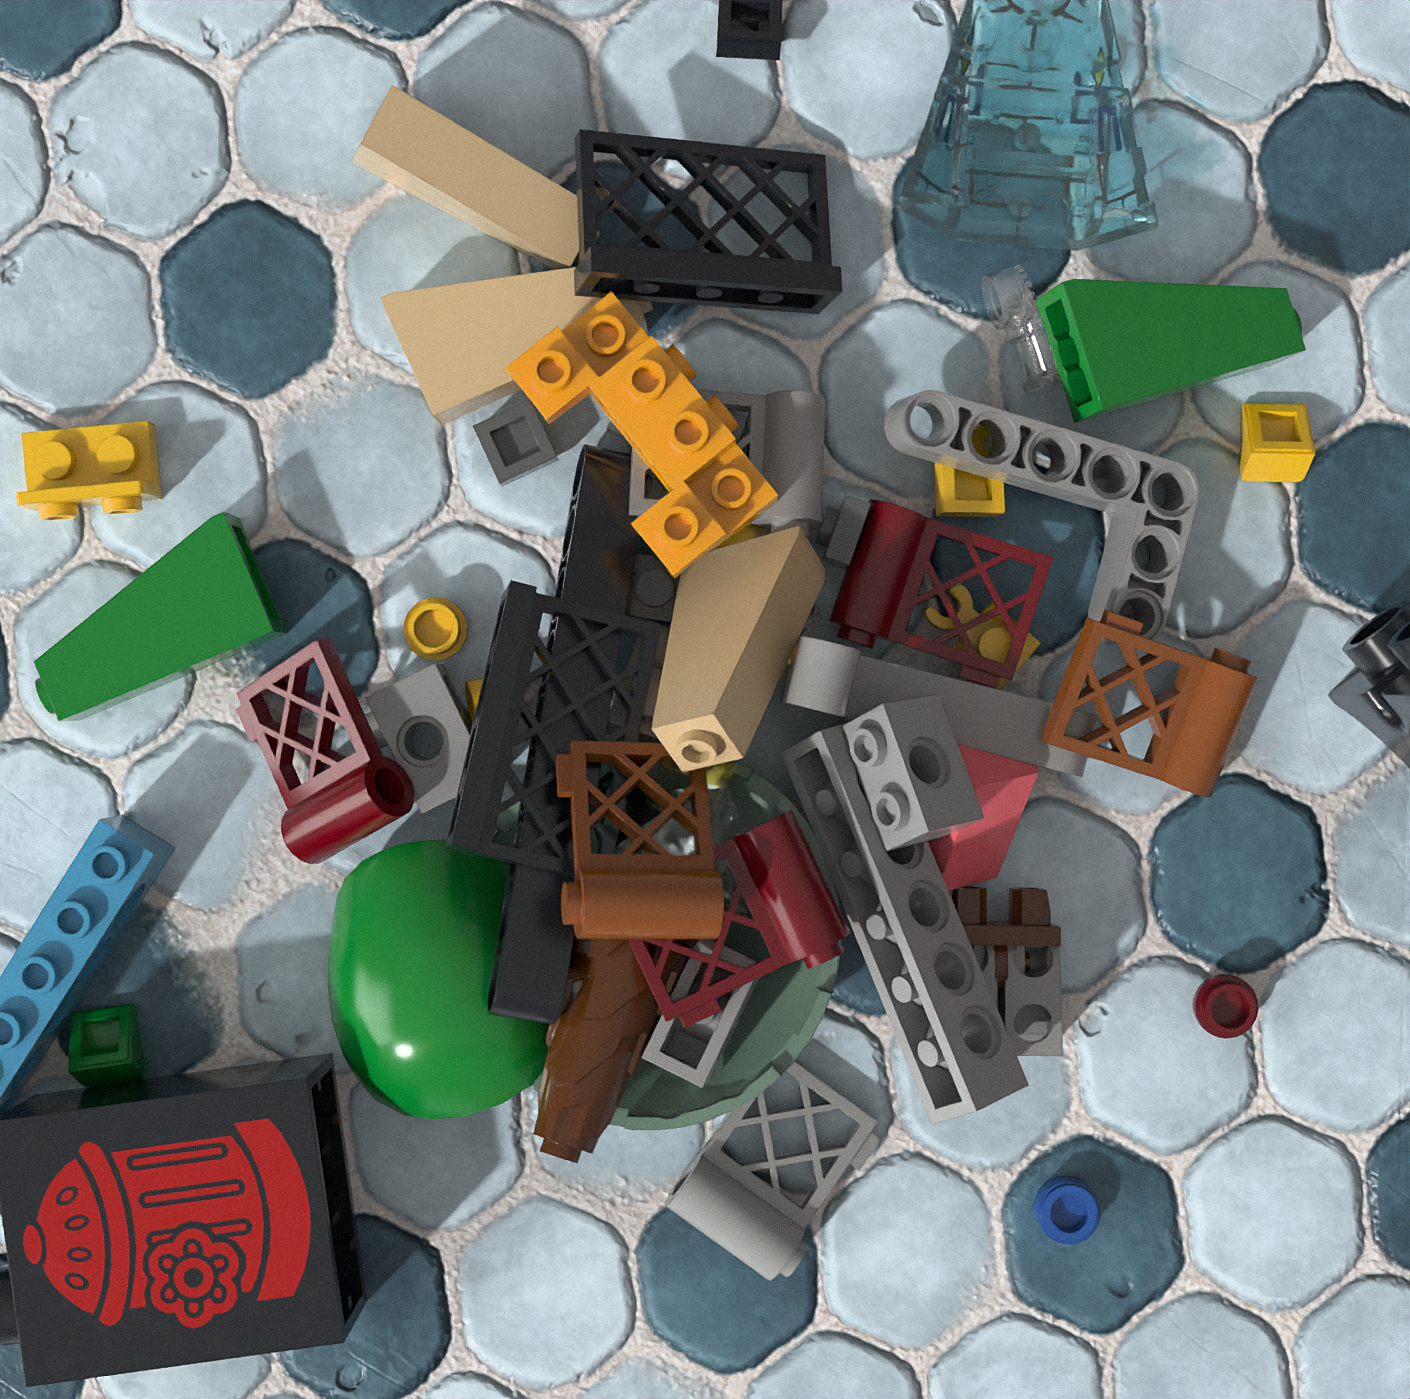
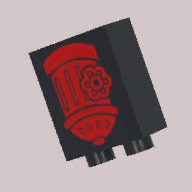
M333 1053L35 1094L0 1115V1215L2 1217L8 1264L0 1266V1344L4 1346L20 1344L26 1387L345 1342L367 1302V1294Z

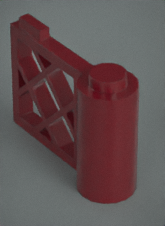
M870 499L868 501L871 504L850 565L845 570L829 618L830 622L840 626L837 637L873 649L876 638L946 659L962 665L959 673L960 678L996 689L999 677L1012 681L1053 557L928 518L896 504ZM941 537L963 544L975 568L941 584L930 563L937 538ZM975 548L998 556L982 564ZM1009 559L1036 567L1028 592L1003 604L987 571ZM927 572L935 588L919 595ZM980 575L996 608L961 624L946 591ZM939 595L955 628L933 640L906 632L914 607ZM1024 603L1015 628L1007 611ZM1000 615L1012 638L1004 664L978 656L966 632ZM959 636L967 652L943 643Z
M330 637L315 640L236 693L241 703V706L236 711L251 743H259L288 809L281 820L283 840L290 852L300 861L308 864H319L411 811L414 804V789L411 779L396 761L383 756ZM315 662L325 682L322 699L305 691L309 666ZM270 691L285 697L281 724L273 721L263 698ZM302 706L319 714L314 740L298 733ZM336 723L345 726L356 751L348 757L331 749ZM295 748L311 756L308 778L303 784H301L292 764Z
M792 810L713 847L714 862L725 857L735 878L736 886L727 910L724 909L722 929L719 937L716 939L711 955L673 942L674 939H627L666 1022L679 1016L684 1028L722 1011L716 998L791 962L803 959L807 969H810L844 952L840 940L850 935L851 932ZM741 893L753 919L735 913ZM733 920L758 929L771 955L746 967L720 959L719 955L731 921ZM644 941L663 947L657 965H655ZM670 950L708 963L699 989L675 1001H672L661 978ZM716 966L734 972L710 984Z

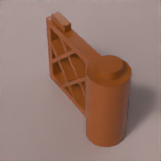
M1105 609L1100 621L1087 617L1040 739L1047 744L1156 778L1182 790L1211 798L1259 680V677L1248 673L1252 661L1218 648H1214L1209 659L1140 636L1139 634L1144 623ZM1103 637L1118 642L1126 666L1098 680L1092 661ZM1135 649L1149 654L1138 659ZM1166 660L1181 664L1172 689L1153 698L1144 672ZM1132 679L1142 705L1114 719L1104 693ZM1084 682H1086L1087 686L1082 689ZM1093 700L1103 726L1080 738L1065 734L1073 710ZM1148 718L1153 736L1145 757L1142 759L1127 753L1120 733ZM1109 739L1112 749L1099 744Z
M571 741L568 754L557 755L558 797H571L575 868L574 882L563 883L561 916L564 925H574L575 935L578 939H716L719 937L724 916V890L720 873L715 869L706 767L688 771L689 787L677 799H674L648 776L659 764H676L662 743ZM586 762L611 763L628 780L607 798L587 780ZM635 763H645V764H644L642 767L639 768ZM636 786L664 810L645 830L617 806ZM689 800H691L692 814L683 807ZM588 801L597 809L590 817ZM604 817H607L633 841L621 854H591L590 831ZM673 818L694 836L695 855H672L652 837ZM640 849H643L647 854H636V853H637Z

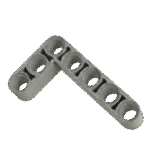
M925 390L900 399L889 408L885 416L884 431L890 444L904 454L1113 514L1088 609V618L1100 621L1104 609L1119 614L1122 605L1128 601L1133 607L1134 620L1144 623L1139 634L1140 636L1156 640L1162 634L1167 623L1199 500L1200 487L1197 477L1189 467L1173 460L941 391ZM916 406L926 410L931 417L932 431L926 440L918 437L911 428L910 415ZM977 424L985 427L992 439L991 450L986 457L979 455L972 444V432ZM1038 442L1048 449L1051 457L1050 467L1045 474L1037 470L1032 459L1034 447ZM1098 460L1106 466L1109 474L1108 484L1103 491L1098 489L1092 477L1093 467ZM1156 478L1161 480L1166 489V500L1161 508L1157 506L1152 497V485ZM1141 540L1146 542L1150 550V561L1144 570L1140 568L1135 558L1136 547ZM1101 638V641L1107 644H1118V642Z
M801 636L797 640L792 652L780 702L854 720L883 703L940 694L958 744L1031 765L1083 777L1087 756L1047 744L1040 739L1054 703L860 655L861 651L858 649L805 636ZM1074 709L1065 734L1080 738L1095 730L1098 715Z

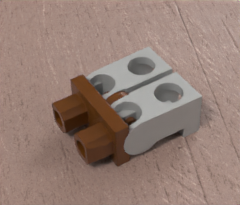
M964 886L950 890L949 894L996 1007L998 990V1011L1016 1055L1063 1057L1061 961L1059 946H1061V927L1051 923L1047 890L1032 887L1009 888V921H987V888Z

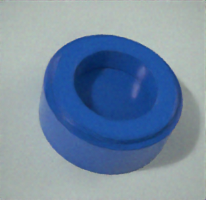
M1058 1176L1048 1180L1038 1190L1034 1200V1214L1037 1222L1044 1233L1058 1243H1080L1088 1239L1099 1225L1101 1217L1099 1201L1090 1187L1076 1177Z

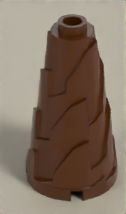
M574 933L561 1013L555 1025L549 1024L546 1035V1044L549 1049L542 1075L538 1098V1116L533 1135L544 1138L540 1152L577 1164L582 1151L590 1154L594 1153L601 1134L610 1124L620 1104L632 1074L637 1073L642 1067L644 1059L641 1057L662 1016V1012L627 939H578ZM698 939L673 940L675 943L694 949ZM644 941L655 965H657L663 947ZM672 950L669 951L661 974L670 997L689 959V956Z

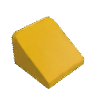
M1243 403L1240 433V472L1242 480L1252 482L1302 481L1315 456L1307 405Z

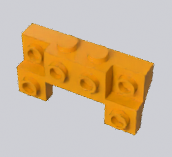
M612 291L564 330L561 331L558 326L505 367L510 377L523 390L549 425L578 402L592 394L595 402L669 491L666 496L631 524L665 565L674 579L713 548L747 527L778 502L776 491L736 444V438L731 432L738 427V424L728 409L714 395L707 401L702 398L690 383L697 375L682 353L674 345H671L664 351L652 335L649 337Z

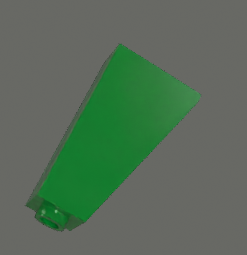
M1071 279L1061 282L1036 299L1074 423L1269 367L1306 350L1301 335V319L1297 311L1292 307L1287 288Z
M226 512L210 517L38 657L34 664L40 678L36 679L35 687L45 709L51 714L55 713L58 721H79L287 634L240 518Z

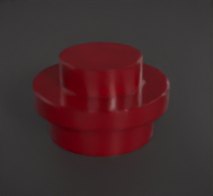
M1218 974L1206 979L1196 990L1193 998V1013L1198 1024L1211 1035L1225 1039L1235 1038L1247 1032L1254 1024L1258 1014V999L1252 987L1243 979L1230 974Z

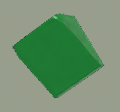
M133 1003L71 1012L68 1073L82 1086L93 1087L144 1078L145 1063L137 1009Z

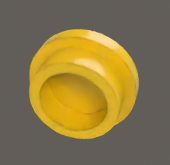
M431 597L419 601L409 610L404 621V637L408 646L415 654L427 660L440 661L454 656L461 650L467 639L468 624L463 611L455 603L444 598Z

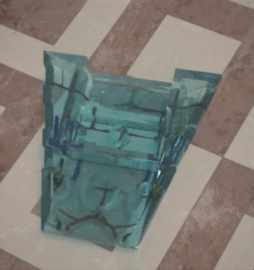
M967 0L896 208L953 241L1075 251L1156 229L1159 221L1155 203L1150 202L1144 179L1147 174V168L1142 147H1137L1131 121L1133 106L1129 88H1124L1119 63L1122 57L1109 0Z

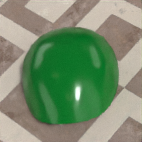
M446 839L422 840L399 844L361 861L344 879L337 895L328 954L327 984L331 1020L342 1054L351 1071L375 1101L405 1116L427 1119L466 1117L503 1104L531 1086L542 1074L549 1049L546 1044L549 1024L488 1015L487 1013L489 984L509 864L504 861L477 855L469 857L444 851Z

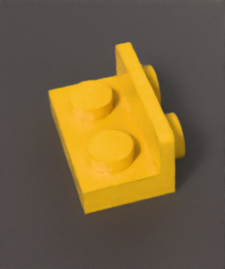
M149 421L21 433L27 491L16 492L17 506L38 511L40 520L78 518V507L102 505L103 514L137 513L143 511L142 501L162 499L155 424Z

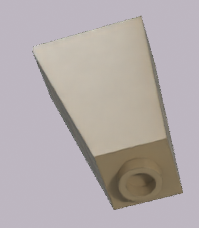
M394 85L390 87L351 161L352 163L554 270L570 268L573 261L580 262L577 195ZM597 230V240H598V237H599V235H600V231H599V230Z
M576 267L394 292L380 298L431 413L441 425L521 390L507 373L505 367L558 326L561 331L602 299L598 297L575 296L574 270ZM618 299L644 332L647 333L646 319L643 314L653 310L651 302Z
M801 526L711 550L680 574L651 729L682 772L742 759L748 750L826 578V569Z

